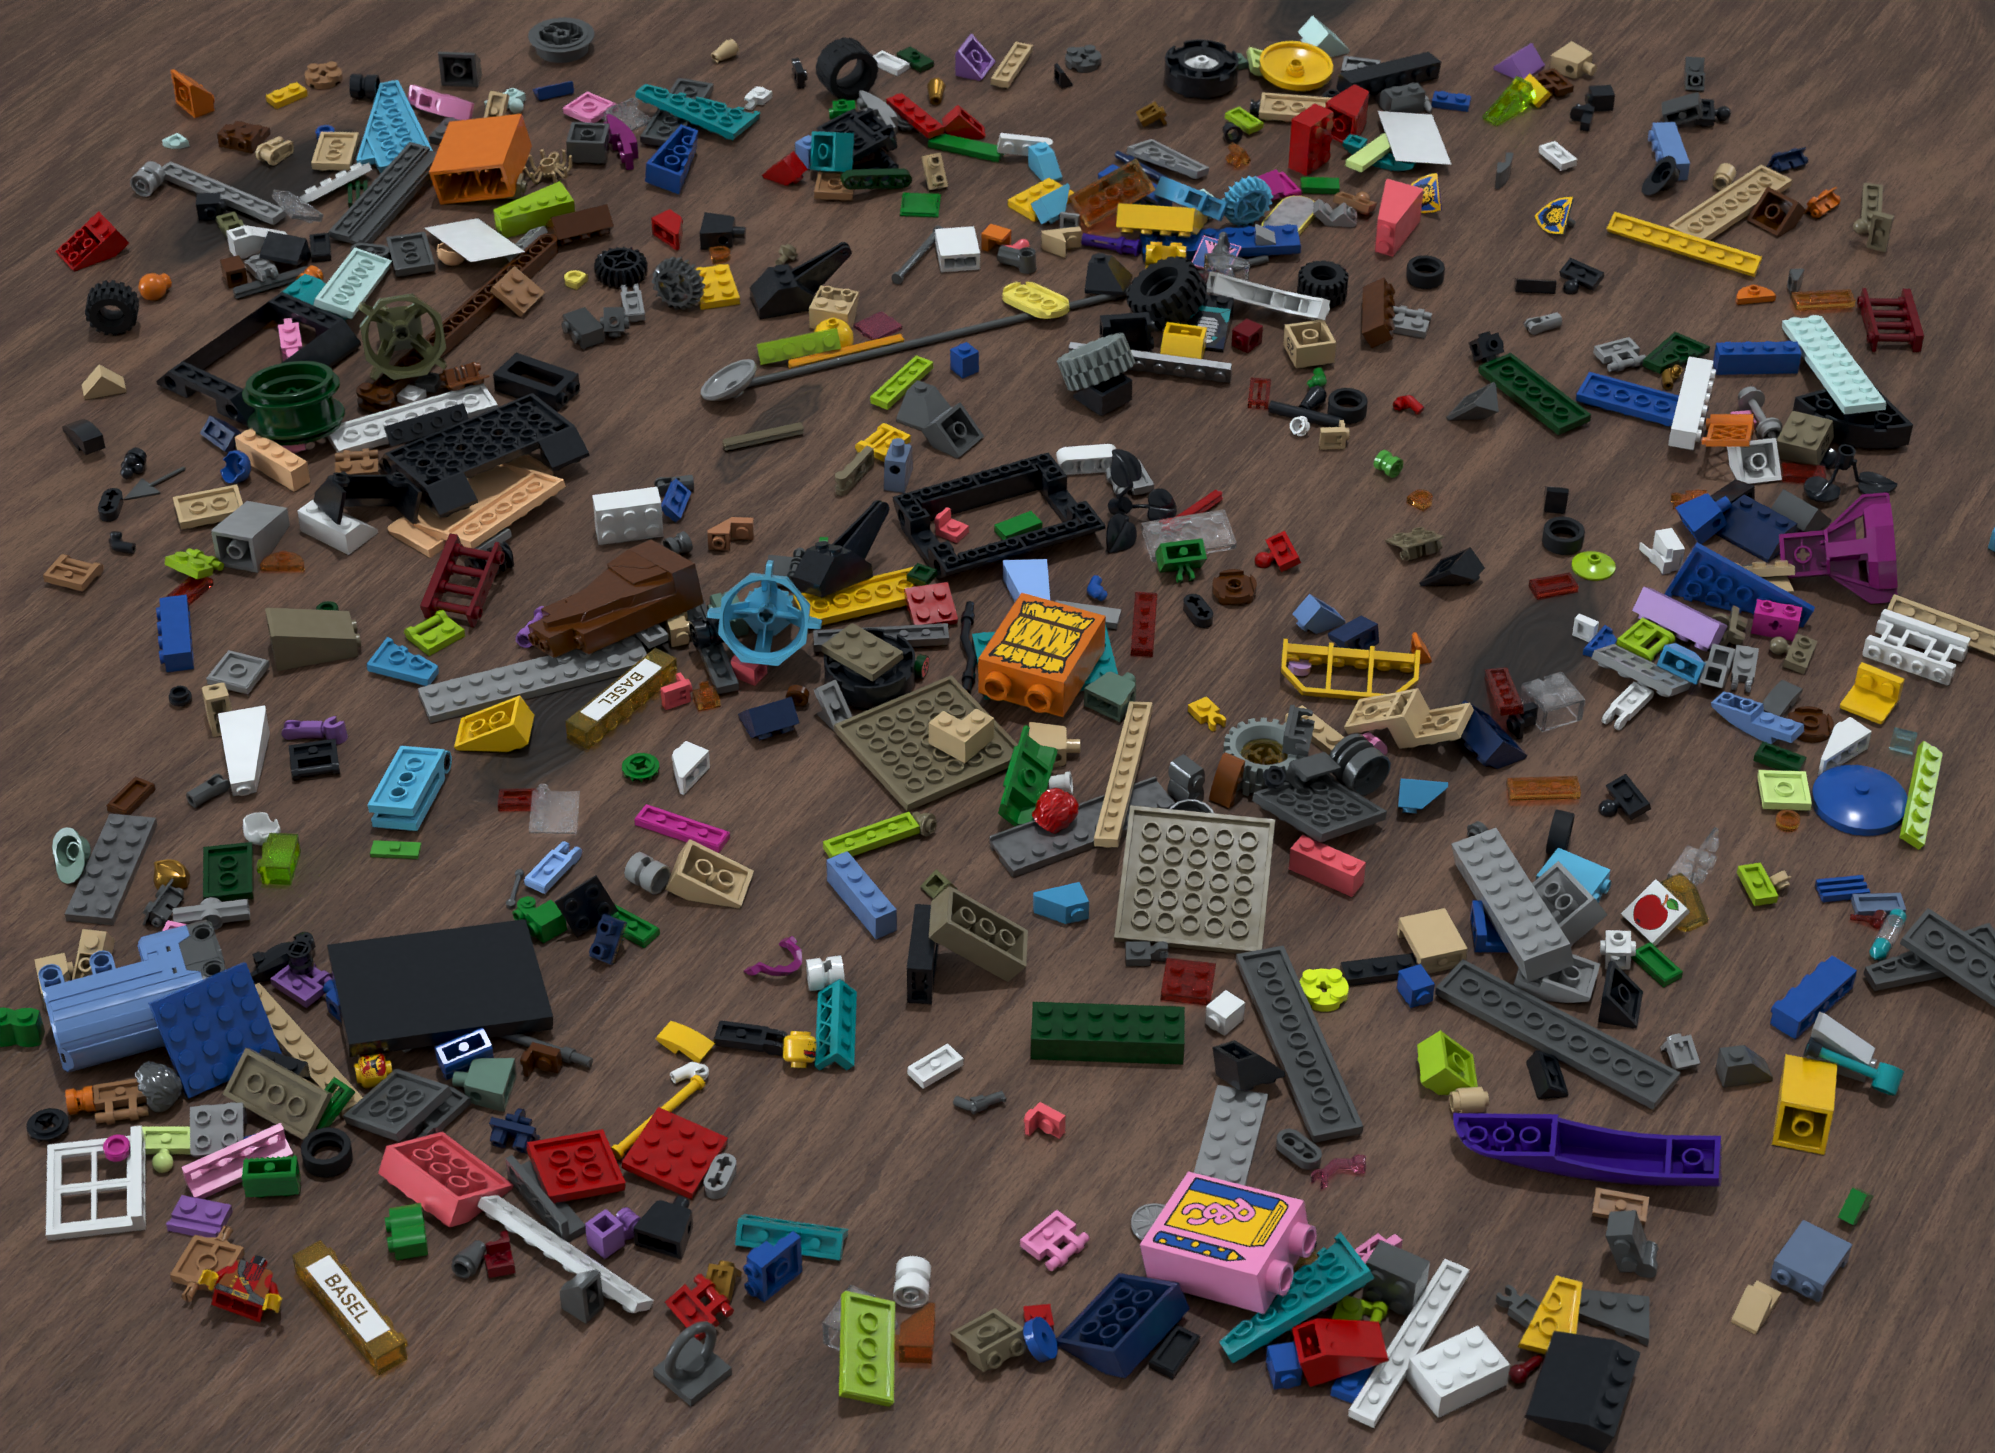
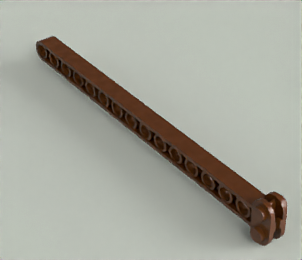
M550 233L540 235L523 250L525 252L518 254L442 322L446 350L440 356L441 358L503 304L490 290L514 266L530 279L558 254L556 235ZM435 329L425 337L432 346H434L436 338ZM412 348L393 366H412L425 358L415 348ZM383 374L373 384L364 382L356 388L358 406L374 413L395 408L394 400L397 399V395L408 384L412 385L415 383L419 376L393 380L386 374Z

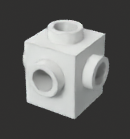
M1606 930L1605 940H1600V955H1605V969L1608 967V962L1613 961L1620 969L1630 970L1631 956H1636V941H1631V931Z

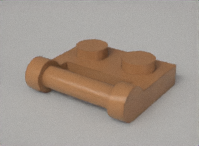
M61 554L43 574L44 582L83 592L96 576L102 575L104 567L101 563L95 562L92 564L72 559L69 555Z

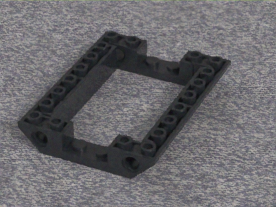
M281 292L169 370L156 383L185 398L192 396L197 391L216 400L219 414L248 427V419L255 412V409L243 401V389L205 372L203 369L269 324L271 320L277 322L278 325L284 324V319L292 318V323L299 321L315 328L316 338L282 363L313 361L325 364L331 368L360 347L361 342L343 318Z
M1049 452L893 497L901 529L927 566L937 570V580L1091 535L1106 528V525L1087 501L1077 503L1067 490V475ZM1036 490H1039L1063 522L957 553L958 557L954 553V548L949 541L940 543L930 530V521L935 520L936 515L941 513L946 507L951 509V515Z

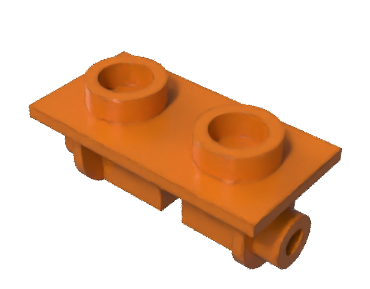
M1835 186L1829 191L1826 189L1818 198L1813 197L1806 204L1808 207L1804 214L1810 211L1814 218H1819L1829 210L1837 207L1841 201L1840 197L1834 193L1837 187Z

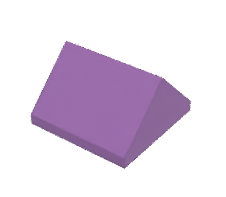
M973 34L968 36L955 53V76L980 81L995 63V60Z
M1531 43L1494 66L1493 70L1522 82L1529 73L1534 76L1545 68V64Z

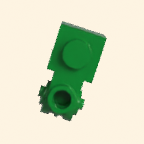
M522 897L517 902L516 910L512 912L515 920L526 919L530 935L538 938L543 944L567 930L566 920L552 900L536 908V901L533 897Z

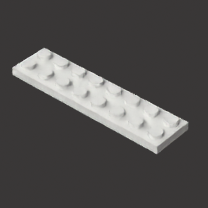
M481 383L343 422L327 438L337 453H342L343 450H350V452L362 451L365 448L370 450L377 446L389 444L384 431L385 426L461 403L464 404L470 419L497 408L498 404L486 386Z

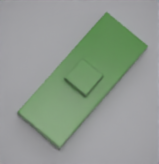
M374 840L370 857L418 859L422 845L421 842Z

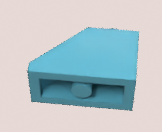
M1046 142L1028 146V166L1039 179L1044 181L1047 178H1051L1056 182L1062 181V174L1051 147Z
M1068 183L1031 203L1041 224L1047 221L1051 224L1060 219V212H1065L1070 188Z

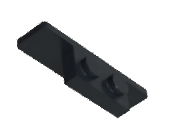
M461 403L385 426L384 431L389 445L393 447L403 443L409 444L468 420L469 417L464 404Z

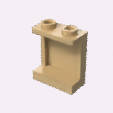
M1445 908L1399 918L1397 932L1399 938H1406L1417 958V965L1421 964L1428 974L1453 969L1462 959L1466 961L1467 947Z

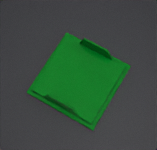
M903 192L900 216L938 218L941 194Z

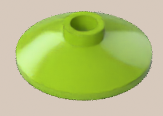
M1586 551L1577 554L1572 559L1571 567L1574 573L1583 579L1602 581L1610 578L1615 573L1616 565L1613 559L1606 554Z

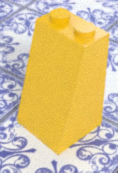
M1785 1054L1772 1145L1825 1155L1834 1112L1837 1064Z

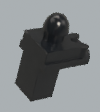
M1587 103L1585 105L1577 104L1571 109L1570 118L1572 121L1581 122V131L1589 132L1594 118L1595 107Z

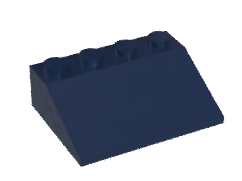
M1118 1273L1056 1338L1057 1346L1106 1375L1126 1378L1149 1355V1352L1164 1339L1165 1335L1181 1320L1190 1308L1177 1282Z

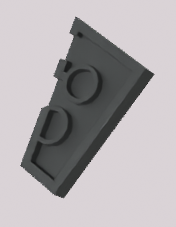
M1582 1289L1578 1320L1595 1327L1601 1325L1615 1330L1614 1334L1622 1337H1625V1335L1639 1339L1640 1344L1648 1346L1649 1296Z

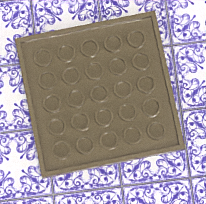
M952 675L834 724V732L907 812L1007 769L1015 746H1018L995 720L994 739L966 763L929 744L928 723L942 711L960 720H963L976 708L988 714Z
M1130 805L1114 941H1150V945L1165 941L1168 942V947L1235 954L1261 950L1263 946L1275 819Z

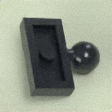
M1701 99L1703 103V118L1695 119V125L1703 127L1714 126L1715 117L1720 121H1726L1730 118L1731 111L1727 106L1714 109V100Z
M1569 258L1559 271L1560 277L1568 280L1563 285V291L1570 295L1578 292V285L1594 291L1604 278V272L1573 258Z
M1627 774L1606 785L1607 791L1614 800H1603L1598 808L1601 815L1612 817L1616 815L1618 808L1621 807L1630 820L1651 810L1650 803Z

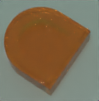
M725 246L709 248L713 264L725 263L731 259L729 248Z
M1415 490L1407 496L1406 503L1425 511L1432 505L1433 496L1427 490Z

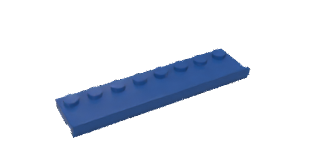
M1291 224L1263 226L1275 233L1276 245L1256 246L1255 227L1251 226L1244 228L1227 227L1225 229L1208 228L1200 230L1197 235L1191 234L1190 238L1179 237L1178 233H1172L1171 236H1161L1160 232H1152V235L1141 234L1143 262L1146 260V245H1150V242H1162V246H1170V243H1182V246H1186V258L1193 259L1203 236L1219 239L1221 232L1227 233L1231 244L1241 246L1237 257L1301 254V244L1297 225Z

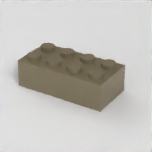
M951 886L947 887L931 901L929 938L1007 982L1026 967L1027 929Z

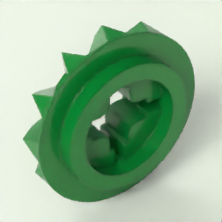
M647 753L630 755L622 763L624 776L626 778L630 777L632 781L637 779L641 782L643 779L651 780L652 776L658 775V769H660L658 759Z

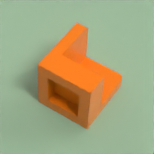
M990 223L981 233V250L988 252L995 244L1001 246L1003 244L1011 245V229Z

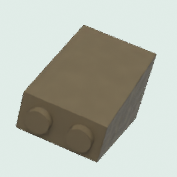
M265 608L277 671L359 656L357 647H361L360 635L357 633L356 620H351L349 611Z

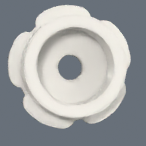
M1305 416L1295 417L1290 422V429L1294 435L1297 434V436L1302 437L1309 431L1310 423Z

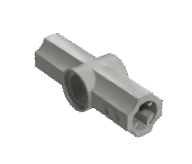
M206 898L200 905L173 908V921L191 924L208 920L212 923L214 930H216L223 923L250 920L248 899L221 902L217 898Z

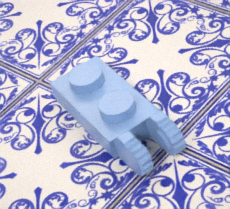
M562 841L525 877V886L545 894L573 864L577 863L582 856V849L576 846L568 853L570 845Z

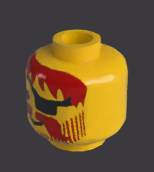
M382 1053L360 1056L358 1063L354 1064L357 1084L361 1083L365 1089L376 1087L392 1072L391 1060L386 1061Z

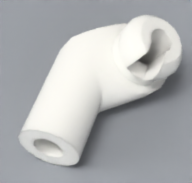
M690 1062L670 1072V1077L675 1084L686 1078L691 1079L694 1075H699L703 1080L709 1075L708 1067L696 1062Z

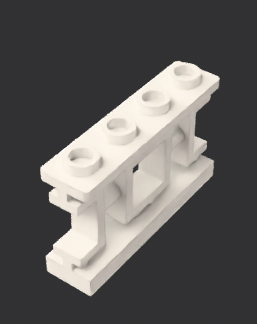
M1884 609L1875 630L1876 633L1882 634V637L1878 638L1869 635L1865 640L1862 655L1944 685H1949L1956 669V664L1949 662L1951 658L1962 662L1967 655L1971 638ZM1908 643L1925 649V652L1922 653L1905 646Z

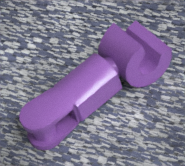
M336 716L330 717L324 722L287 720L281 732L282 737L287 740L323 738L325 734L327 740L336 739V744H341L348 738L345 722H337Z

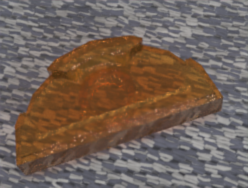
M280 551L263 559L260 569L261 571H305L304 560L300 555L293 552Z

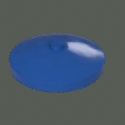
M1841 765L1830 768L1818 776L1813 785L1811 802L1817 815L1833 828L1852 835L1876 836L1893 831L1901 825L1907 802V794L1898 781L1878 769L1862 765Z

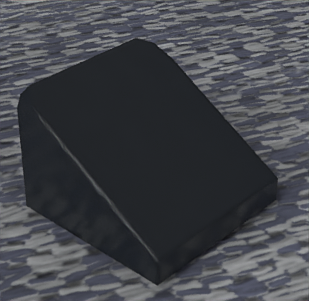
M1055 63L1054 80L1061 89L1073 86V83L1058 63Z

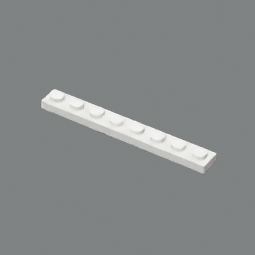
M493 1195L480 1198L477 1207L485 1211L487 1217L498 1220L505 1225L506 1230L522 1236L527 1244L536 1246L544 1251L543 1254L546 1257L559 1261L563 1264L565 1270L576 1274L595 1269L600 1271L603 1295L622 1304L624 1310L630 1313L650 1310L653 1299L500 1196Z
M1444 1259L1388 1347L1389 1361L1376 1366L1350 1407L1348 1417L1372 1428L1375 1427L1407 1375L1409 1358L1421 1353L1468 1278V1268Z

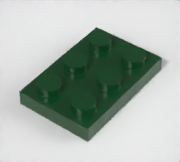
M252 842L203 847V900L206 898H217L221 902L254 899Z

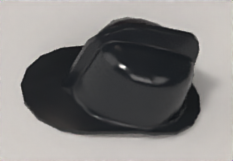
M1666 156L1658 161L1642 184L1641 189L1644 195H1652L1660 190H1668L1677 183L1680 170L1676 167L1674 157Z

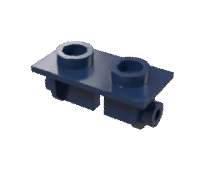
M1806 147L1793 148L1787 152L1773 154L1767 164V168L1772 167L1773 171L1780 173L1790 170L1791 166L1793 169L1804 167L1808 163V158L1803 155Z

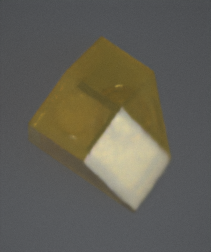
M1679 873L1661 881L1660 884L1690 911L1676 925L1679 926V930L1689 932L1708 923L1709 919L1697 887L1682 873Z

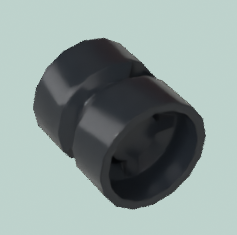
M351 74L349 82L351 98L362 99L366 96L367 99H375L380 84L379 75L368 74L364 77L363 74Z
M707 618L706 621L698 619L689 622L690 636L697 650L710 647L712 642L715 645L724 643L723 639L718 635L720 619Z

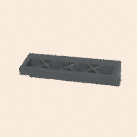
M513 1155L505 1158L508 1180L553 1233L566 1242H570L586 1233L585 1224L565 1201L553 1203L543 1192L530 1160L520 1165Z

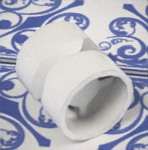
M841 956L827 957L825 961H822L820 958L806 960L809 991L823 990L825 986H829L839 979L845 982Z
M908 1256L898 1261L896 1264V1282L893 1293L896 1303L906 1308H918L927 1303L931 1276V1265L927 1260L918 1256Z

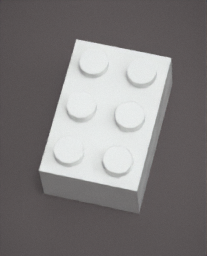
M658 487L592 495L595 529L599 545L664 537L662 507Z
M1476 1326L1410 1357L1406 1379L1437 1418L1506 1386L1510 1364L1483 1331Z

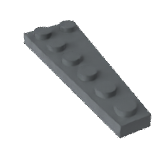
M1990 923L1964 931L1995 952V930ZM1911 951L1866 966L1863 973L1874 991L1947 976Z

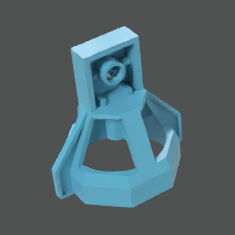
M771 560L767 561L765 574L750 573L722 596L721 607L709 608L707 612V618L720 619L718 635L738 659L744 663L779 666L806 644L808 628L821 629L822 626L821 619L809 616L810 603L791 580L786 576L773 575L774 561ZM761 581L762 587L749 591L745 601L731 604L742 588L751 583ZM777 583L787 587L796 596L801 610L793 607L794 595H789L788 591L778 589ZM743 618L752 630L758 634L755 651L744 646L735 637L730 626V620ZM790 623L800 628L797 636L788 646L781 650L770 652L773 635H777Z

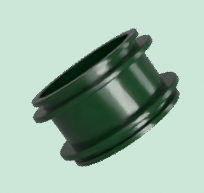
M313 361L280 363L254 373L246 381V386L242 391L243 401L255 409V412L248 419V428H253L257 435L271 439L280 446L310 443L329 436L340 427L341 420L345 416L344 405L338 400L333 399V394L340 387L339 377L329 366Z

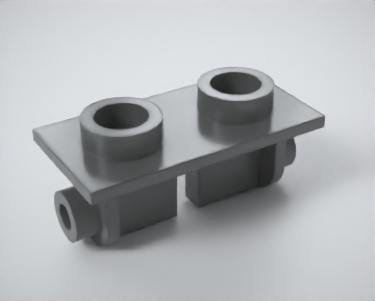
M171 879L167 886L162 885L155 895L157 898L155 902L150 901L143 911V914L146 916L142 925L145 926L148 921H151L152 925L157 928L164 926L173 913L167 907L171 909L177 908L184 899V891L181 888L172 887L174 879Z

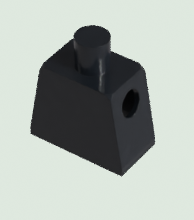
M704 212L700 229L701 250L732 248L735 238H746V227L735 226L734 216Z
M677 1196L673 1203L657 1200L633 1228L635 1245L681 1260L693 1230L692 1211L688 1209L689 1201L683 1196Z

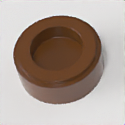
M801 685L790 686L786 693V698L792 697L794 706L798 707L806 705L810 696L809 691Z

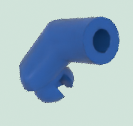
M1094 575L1087 587V594L1094 599L1097 598L1098 601H1104L1108 593L1101 586V577Z

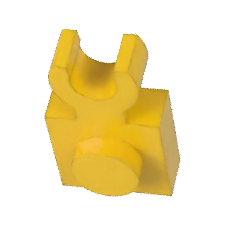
M1207 696L1188 704V712L1200 724L1207 722L1208 728L1211 731H1216V723L1226 727L1225 716L1220 714V709Z

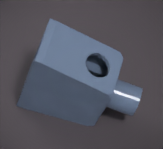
M896 438L890 443L885 457L884 490L905 493L913 471L912 446L904 444L903 439ZM896 468L900 469V472L897 473V474H896Z

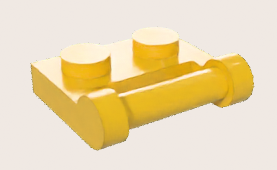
M882 423L872 435L864 441H859L855 445V449L859 453L866 446L874 448V458L885 462V457L892 440L901 438L904 440V444H909L911 442V435L886 423Z

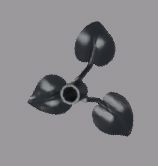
M1844 444L1839 446L1838 452L1828 447L1819 466H1810L1815 470H1824L1826 468L1831 470L1835 468L1831 479L1827 481L1819 476L1810 477L1804 483V491L1810 499L1817 502L1828 503L1836 500L1840 495L1841 489L1832 483L1839 469L1847 470L1851 466H1853L1855 481L1859 482L1858 489L1863 494L1890 493L1898 484L1874 472L1865 471L1861 472L1858 476L1857 460L1854 459L1856 450L1851 445Z
M1120 449L1112 450L1110 473L1113 482L1117 486L1126 488L1120 494H1116V498H1112L1108 502V510L1114 515L1109 520L1107 526L1106 547L1108 553L1127 550L1135 544L1137 538L1136 527L1133 523L1128 522L1129 517L1125 515L1131 509L1149 508L1147 512L1149 521L1158 525L1165 524L1173 519L1177 512V505L1172 495L1162 488L1154 489L1150 492L1148 504H1132L1129 498L1123 497L1133 487V482L1141 478L1142 468L1139 460L1133 454Z

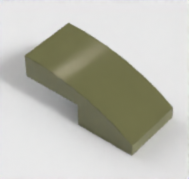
M235 211L216 216V222L226 238L227 230L244 226V223L241 219H238Z

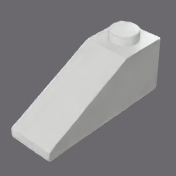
M1851 717L1843 722H1838L1833 728L1822 755L1818 776L1830 768L1841 766L1868 749L1872 731Z

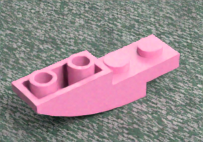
M410 85L408 101L415 108L446 117H453L458 120L472 119L474 103L417 85Z

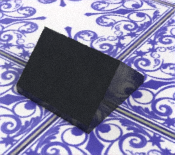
M268 231L259 258L299 265L311 258V252L306 238Z
M1613 961L1608 962L1598 1022L1634 1029L1638 1026L1643 991Z

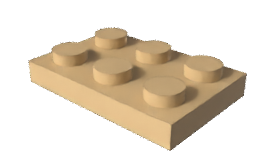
M321 132L311 162L312 170H350L360 139L359 132Z
M237 484L173 497L181 529L221 522L243 504Z

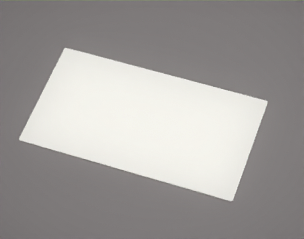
M1378 111L1396 161L1451 165L1432 115Z
M478 218L425 228L470 262L525 252Z

